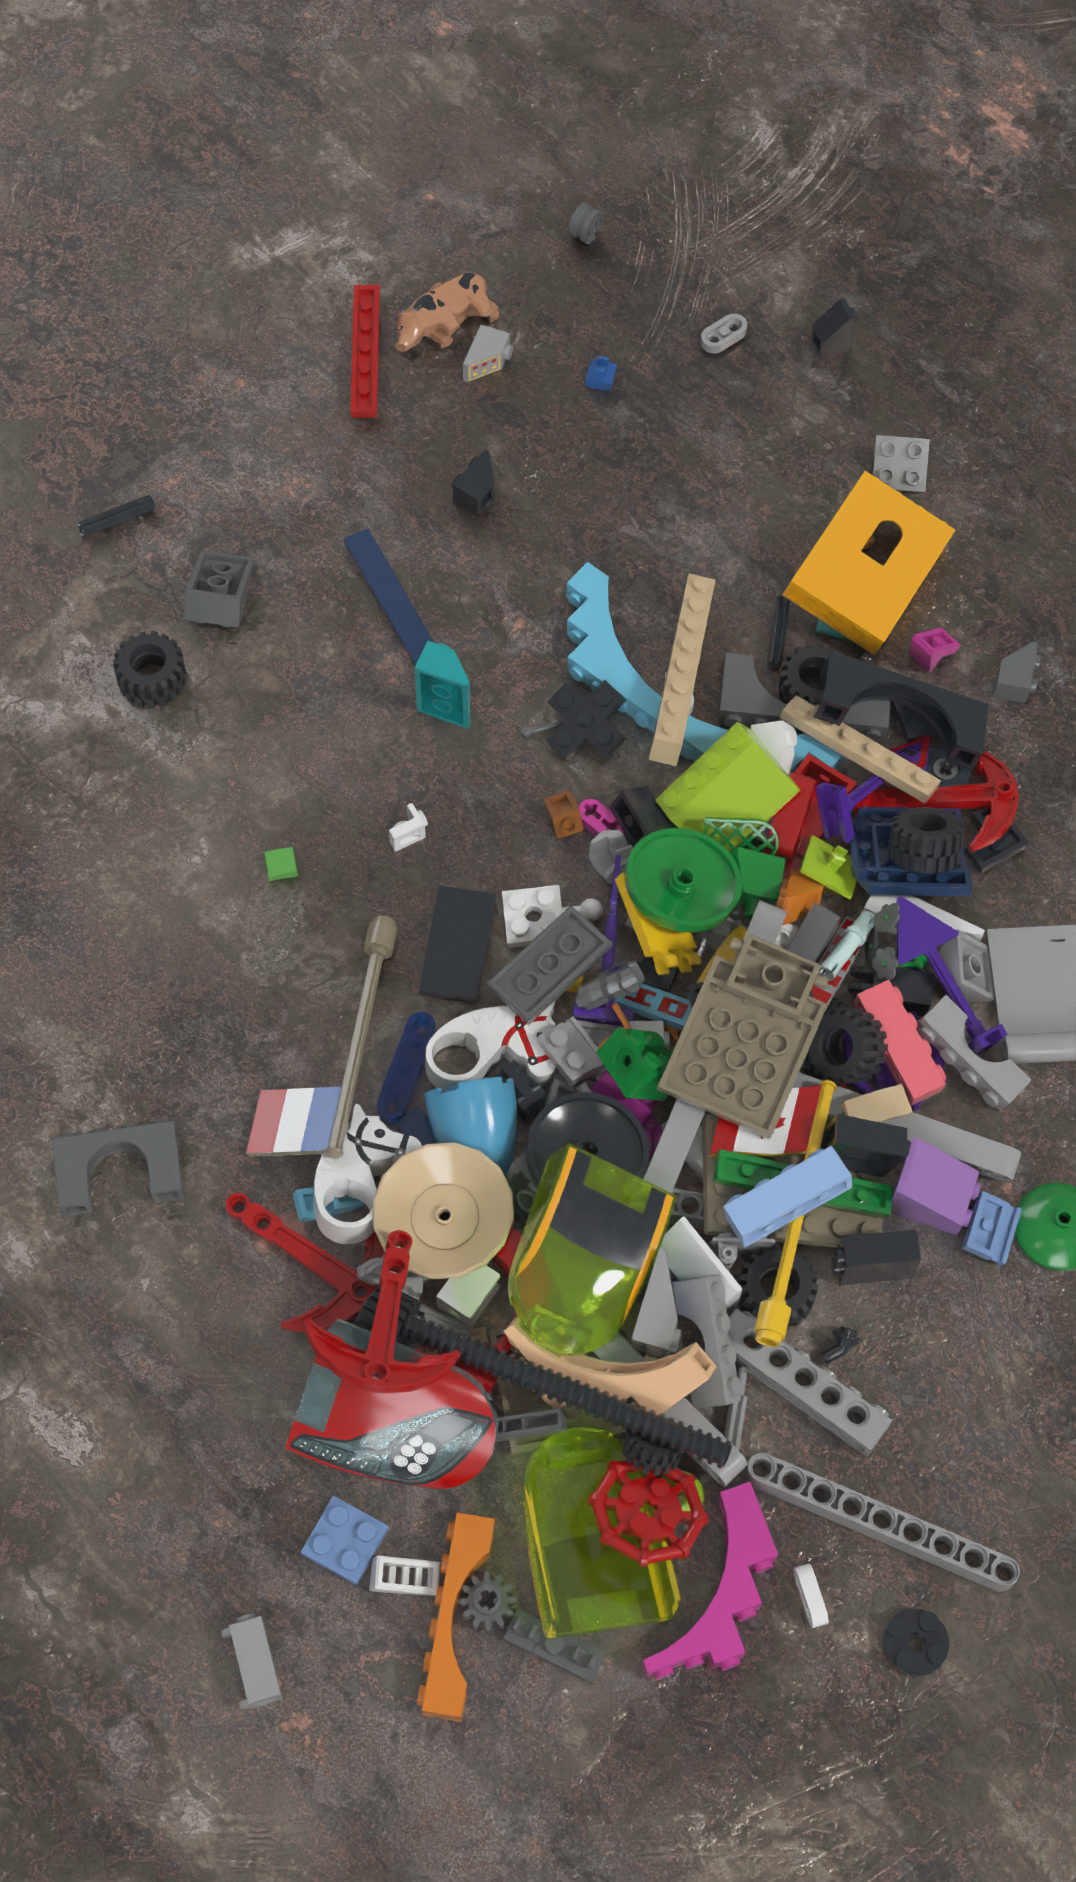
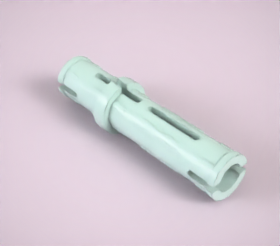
M862 911L854 924L844 930L843 938L822 963L818 974H821L825 969L826 971L822 975L828 977V981H832L856 948L866 942L867 934L876 925L873 923V919L869 922L874 916L873 913Z

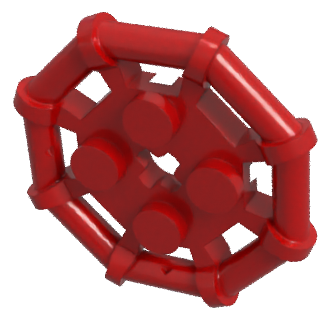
M612 1460L607 1464L608 1469L596 1489L588 1495V1504L592 1507L601 1536L599 1541L602 1545L614 1548L636 1561L639 1567L646 1568L648 1564L677 1558L685 1560L689 1557L691 1547L703 1526L707 1525L709 1521V1515L704 1511L695 1485V1476L692 1473L688 1475L678 1468L674 1470L670 1468V1472L667 1474L660 1470L662 1475L677 1483L672 1488L665 1479H656V1475H653V1470H649L644 1478L630 1480L626 1473L643 1470L642 1467L638 1470L634 1469V1462L629 1464L626 1460ZM614 1482L621 1487L616 1499L607 1496ZM685 1492L691 1511H682L678 1496ZM644 1504L650 1505L655 1509L653 1517H648L646 1512L641 1513L640 1509L643 1508ZM606 1510L614 1512L617 1526L611 1527ZM679 1522L689 1525L681 1539L673 1533ZM624 1534L628 1537L630 1534L637 1538L636 1542L640 1544V1547L638 1548L620 1536ZM660 1542H666L668 1547L650 1550L649 1546Z

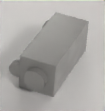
M255 1614L238 1617L235 1619L236 1623L229 1625V1628L221 1630L222 1638L232 1636L247 1699L238 1702L240 1710L253 1709L282 1700L283 1696L262 1617H255Z

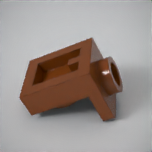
M570 790L543 798L545 809L553 822L557 838H563L584 830L580 809Z

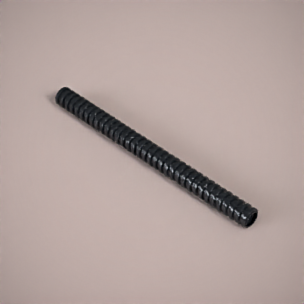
M411 1313L402 1326L401 1339L404 1341L410 1339V1342L414 1345L418 1342L420 1347L425 1348L428 1346L429 1351L437 1350L439 1355L457 1350L461 1353L457 1360L458 1363L465 1361V1365L468 1367L474 1365V1369L479 1370L482 1368L486 1374L492 1372L493 1377L501 1376V1379L505 1382L509 1379L513 1385L519 1383L522 1389L529 1387L530 1392L538 1391L540 1396L546 1394L549 1400L556 1398L557 1403L562 1404L565 1402L569 1408L573 1405L575 1410L579 1412L583 1409L586 1415L593 1413L596 1419L602 1417L604 1422L612 1421L613 1426L616 1427L620 1424L623 1430L629 1428L632 1429L631 1432L633 1434L639 1432L643 1438L649 1436L653 1442L659 1440L660 1445L669 1444V1448L672 1450L675 1447L679 1448L680 1453L683 1454L686 1451L690 1457L696 1455L699 1461L706 1459L709 1465L716 1463L717 1468L721 1469L726 1465L732 1449L731 1441L723 1442L722 1437L719 1436L713 1438L710 1432L703 1434V1430L700 1428L697 1431L693 1430L692 1425L686 1427L682 1421L676 1423L672 1417L666 1419L665 1414L660 1413L656 1415V1411L653 1409L646 1411V1407L643 1405L639 1408L635 1402L629 1404L625 1398L619 1400L618 1395L609 1396V1392L605 1390L603 1393L599 1392L600 1389L598 1387L592 1389L588 1383L582 1385L578 1379L572 1381L571 1376L562 1377L563 1374L561 1372L555 1374L551 1368L545 1370L541 1364L535 1366L534 1361L527 1363L524 1357L517 1359V1355L514 1353L508 1355L504 1349L500 1352L496 1346L490 1348L486 1342L480 1344V1340L477 1338L471 1340V1336L465 1335L463 1337L459 1331L453 1333L452 1328L444 1329L442 1324L436 1326L432 1320L426 1322L425 1317L421 1316L418 1319L415 1313Z

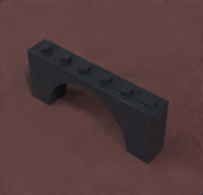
M834 651L829 653L820 672L814 718L840 726L850 708L860 702L867 700L896 702L919 713L934 727L944 744L946 762L969 770L974 769L984 753L989 704Z

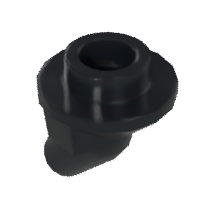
M841 1326L839 1331L833 1330L832 1334L838 1345L821 1353L825 1363L828 1364L843 1357L850 1348L862 1343L863 1340L857 1337L859 1332Z

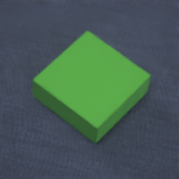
M293 847L264 852L269 881L298 876Z

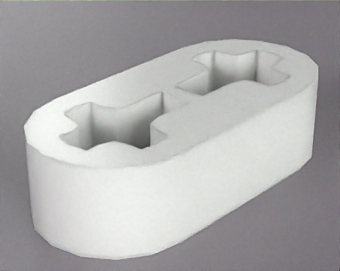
M808 1563L794 1567L795 1582L811 1628L828 1624V1614L812 1566Z

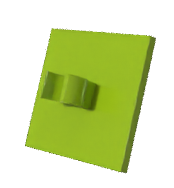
M811 835L800 872L846 898H852L857 880L852 875L850 855L847 854L848 850L839 845L835 848L816 836Z

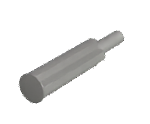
M746 1366L738 1368L737 1377L741 1382V1401L729 1404L724 1437L731 1441V1444L737 1450L740 1448L747 1397L744 1396L748 1372Z

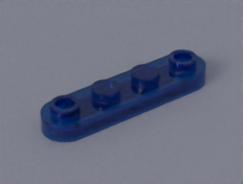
M417 1012L408 1018L379 1094L377 1112L380 1118L386 1122H397L406 1115L425 1064L428 1042L436 1033V1022L426 1012ZM419 1027L427 1029L424 1033L416 1031ZM394 1105L397 1107V1110L389 1112L387 1108Z

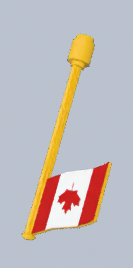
M823 1080L819 1083V1086L792 1088L770 1139L719 1117L709 1157L715 1156L716 1152L721 1149L759 1156H784L806 1153L804 1161L807 1160L812 1152L820 1149L833 1091L837 1090V1085L831 1080ZM804 1215L789 1223L772 1297L760 1303L754 1333L756 1334L755 1340L765 1346L779 1347L781 1341L786 1336L791 1308L786 1305L787 1302L784 1299Z

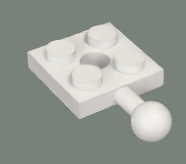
M559 885L502 891L508 948L527 946L529 942L534 940L568 908L561 905ZM593 898L586 899L582 902L581 906H573L588 921L598 920L603 913L601 903ZM537 911L542 917L536 922H531L526 919V915L529 912Z

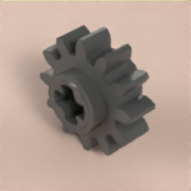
M486 1571L484 1573V1581L480 1582L473 1575V1587L462 1586V1592L468 1598L460 1599L459 1606L463 1608L468 1607V1610H465L462 1617L463 1620H468L471 1617L474 1618V1630L481 1623L485 1624L487 1633L491 1632L492 1623H496L499 1628L503 1629L504 1621L502 1617H514L513 1611L507 1607L517 1604V1598L507 1596L512 1592L513 1585L507 1584L502 1587L503 1576L501 1574L496 1577L495 1581L490 1580L489 1572ZM487 1595L489 1599L495 1598L492 1608L488 1609L487 1605L483 1608L481 1607L483 1596Z

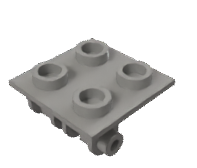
M876 435V444L873 451V476H876L880 481L896 491L925 493L930 439Z
M720 1233L717 1237L712 1238L709 1248L730 1272L737 1255L751 1256L754 1252L759 1255L760 1249L764 1247L771 1251L775 1244V1239H767V1236L744 1248L740 1240L736 1238V1234Z

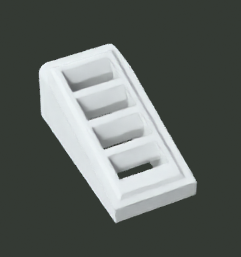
M377 1555L372 1558L369 1591L436 1596L437 1587L439 1586L440 1562ZM383 1566L388 1567L387 1583L382 1582ZM396 1567H401L400 1584H395ZM410 1568H415L414 1585H409ZM423 1569H428L427 1587L421 1586Z

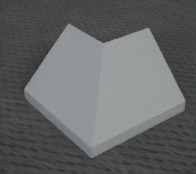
M956 929L959 935L944 943L938 953L967 1002L995 1001L988 946Z

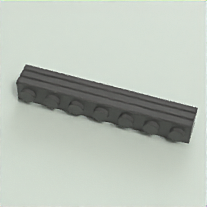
M562 1408L494 1418L495 1442L567 1431L566 1413ZM489 1420L477 1421L478 1429L465 1447L474 1444L489 1423ZM476 1424L444 1444L442 1450L463 1447L474 1433Z

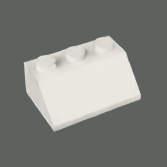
M682 1217L660 1239L652 1259L653 1265L659 1248L666 1250L671 1282L720 1275L721 1282L725 1287L724 1301L728 1315L738 1307L742 1288L688 1220Z

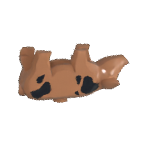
M470 272L456 276L443 284L440 282L434 284L428 292L418 297L407 310L399 313L397 321L398 342L395 344V348L400 352H405L419 344L424 336L430 337L438 342L441 348H444L453 342L451 335L460 328L459 324L466 320L468 316H484L490 323L499 319L498 306L487 297L486 282L483 277Z

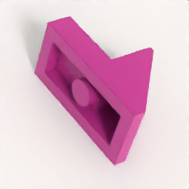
M941 627L915 634L912 637L910 655L929 673L941 657L955 654L961 645Z

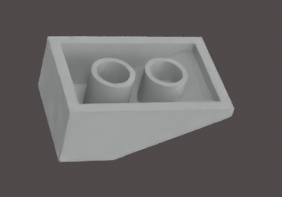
M659 1248L633 1332L632 1346L636 1350L663 1358L669 1356L670 1351L676 1353L682 1330L677 1329L678 1318L666 1250Z

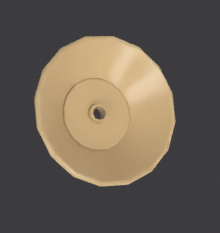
M455 1142L426 1144L402 1155L382 1176L373 1199V1228L384 1251L386 1250V1242L391 1232L395 1230L407 1232L413 1240L409 1252L408 1271L429 1279L460 1278L486 1266L505 1245L514 1221L513 1192L501 1168L480 1150ZM447 1212L451 1215L450 1218L445 1221L439 1218L440 1215Z

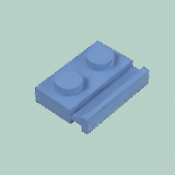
M982 1191L978 1193L961 1249L985 1260H992L998 1266L1006 1264L1022 1209L1010 1206V1203Z

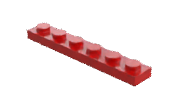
M354 285L351 418H377L380 285Z

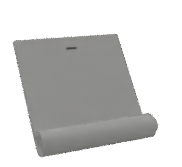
M1076 925L987 929L986 937L998 1025H1003L1008 1034L1000 1040L1003 1061L1011 1059L1015 1064L1076 1061Z

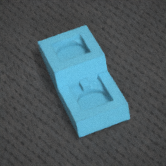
M314 1187L297 1189L293 1193L299 1222L316 1220L313 1199ZM348 1195L338 1199L334 1197V1200L325 1209L330 1216L361 1208L363 1202Z

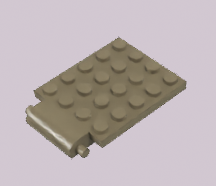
M748 933L745 941L733 937L729 946L730 949L740 952L735 964L715 956L657 1090L770 1139L828 1005L810 997L809 993L813 985L825 989L829 978L818 974L821 964Z

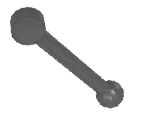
M564 721L534 728L524 726L521 728V736L529 738L532 733L558 728Z

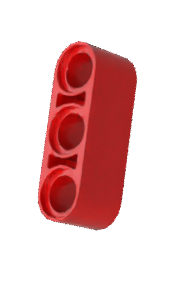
M790 772L788 775L799 787L800 791L774 815L771 825L776 830L779 840L775 855L793 860L806 826L818 781ZM771 829L769 830L767 839H769L773 835ZM775 839L770 842L773 846H775ZM768 845L765 846V852L771 853L772 850Z

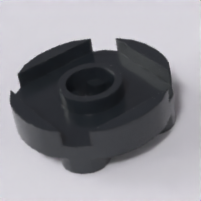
M907 1609L896 1614L887 1624L882 1637V1648L888 1663L892 1667H896L900 1672L909 1677L920 1678L934 1673L946 1660L949 1650V1637L945 1626L936 1614L922 1609ZM912 1634H916L918 1638L924 1640L920 1652H916L914 1647H908L907 1641L912 1639Z

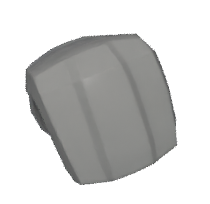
M605 830L591 840L588 853L596 871L606 879L607 883L613 884L615 856L621 855L620 874L625 873V867L633 847L632 845L628 846L624 835L619 830Z

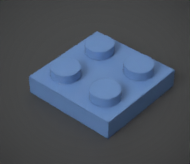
M333 1496L301 1550V1555L358 1586L372 1558L389 1531V1526Z

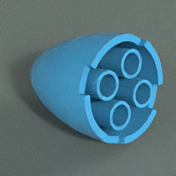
M502 1077L476 1079L450 1086L444 1092H442V1088L426 1092L424 1094L425 1104L437 1143L455 1142L480 1150L501 1168L506 1177L514 1160L517 1142V1101L513 1078L506 1079L505 1083H502Z

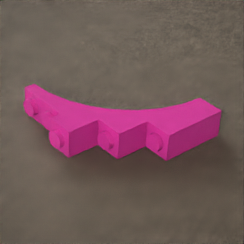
M751 1482L720 1492L718 1502L725 1525L726 1554L723 1575L717 1593L705 1614L686 1635L667 1649L643 1660L642 1668L646 1678L654 1676L655 1680L666 1678L674 1674L673 1668L685 1665L686 1669L697 1667L705 1663L704 1657L707 1656L712 1669L720 1666L722 1671L740 1665L739 1659H742L746 1652L733 1619L737 1618L739 1622H742L757 1615L756 1611L760 1609L762 1602L750 1571L754 1569L755 1574L773 1568L772 1563L776 1562L778 1557L776 1547Z

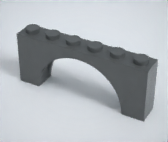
M726 653L718 724L732 727L736 722H739L751 728V725L782 721L783 719L780 718V715L787 704L774 698L762 686L754 669L753 655ZM867 700L860 702L850 708L843 723L875 742H885L889 728L890 701ZM794 727V730H795L796 732H798V733H805V732L799 730L798 728Z

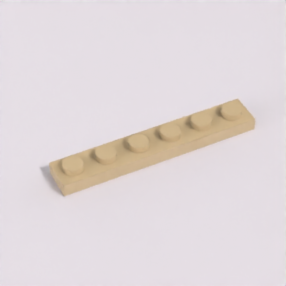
M797 695L782 710L780 718L924 804L936 791L941 782L938 778L843 722L840 726L814 718L815 706Z

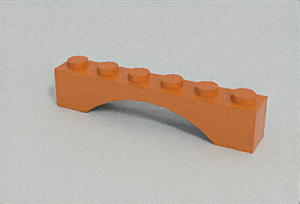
M456 1513L455 1522L449 1521L446 1541H451L450 1553H443L440 1573H444L446 1576L444 1586L437 1587L435 1606H440L438 1619L432 1618L429 1631V1639H434L432 1652L426 1651L423 1664V1672H428L426 1686L420 1685L417 1705L422 1706L423 1716L462 1722L467 1682L458 1667L453 1651V1616L458 1599L462 1593V1586H465L475 1571L490 1558L495 1530V1519Z

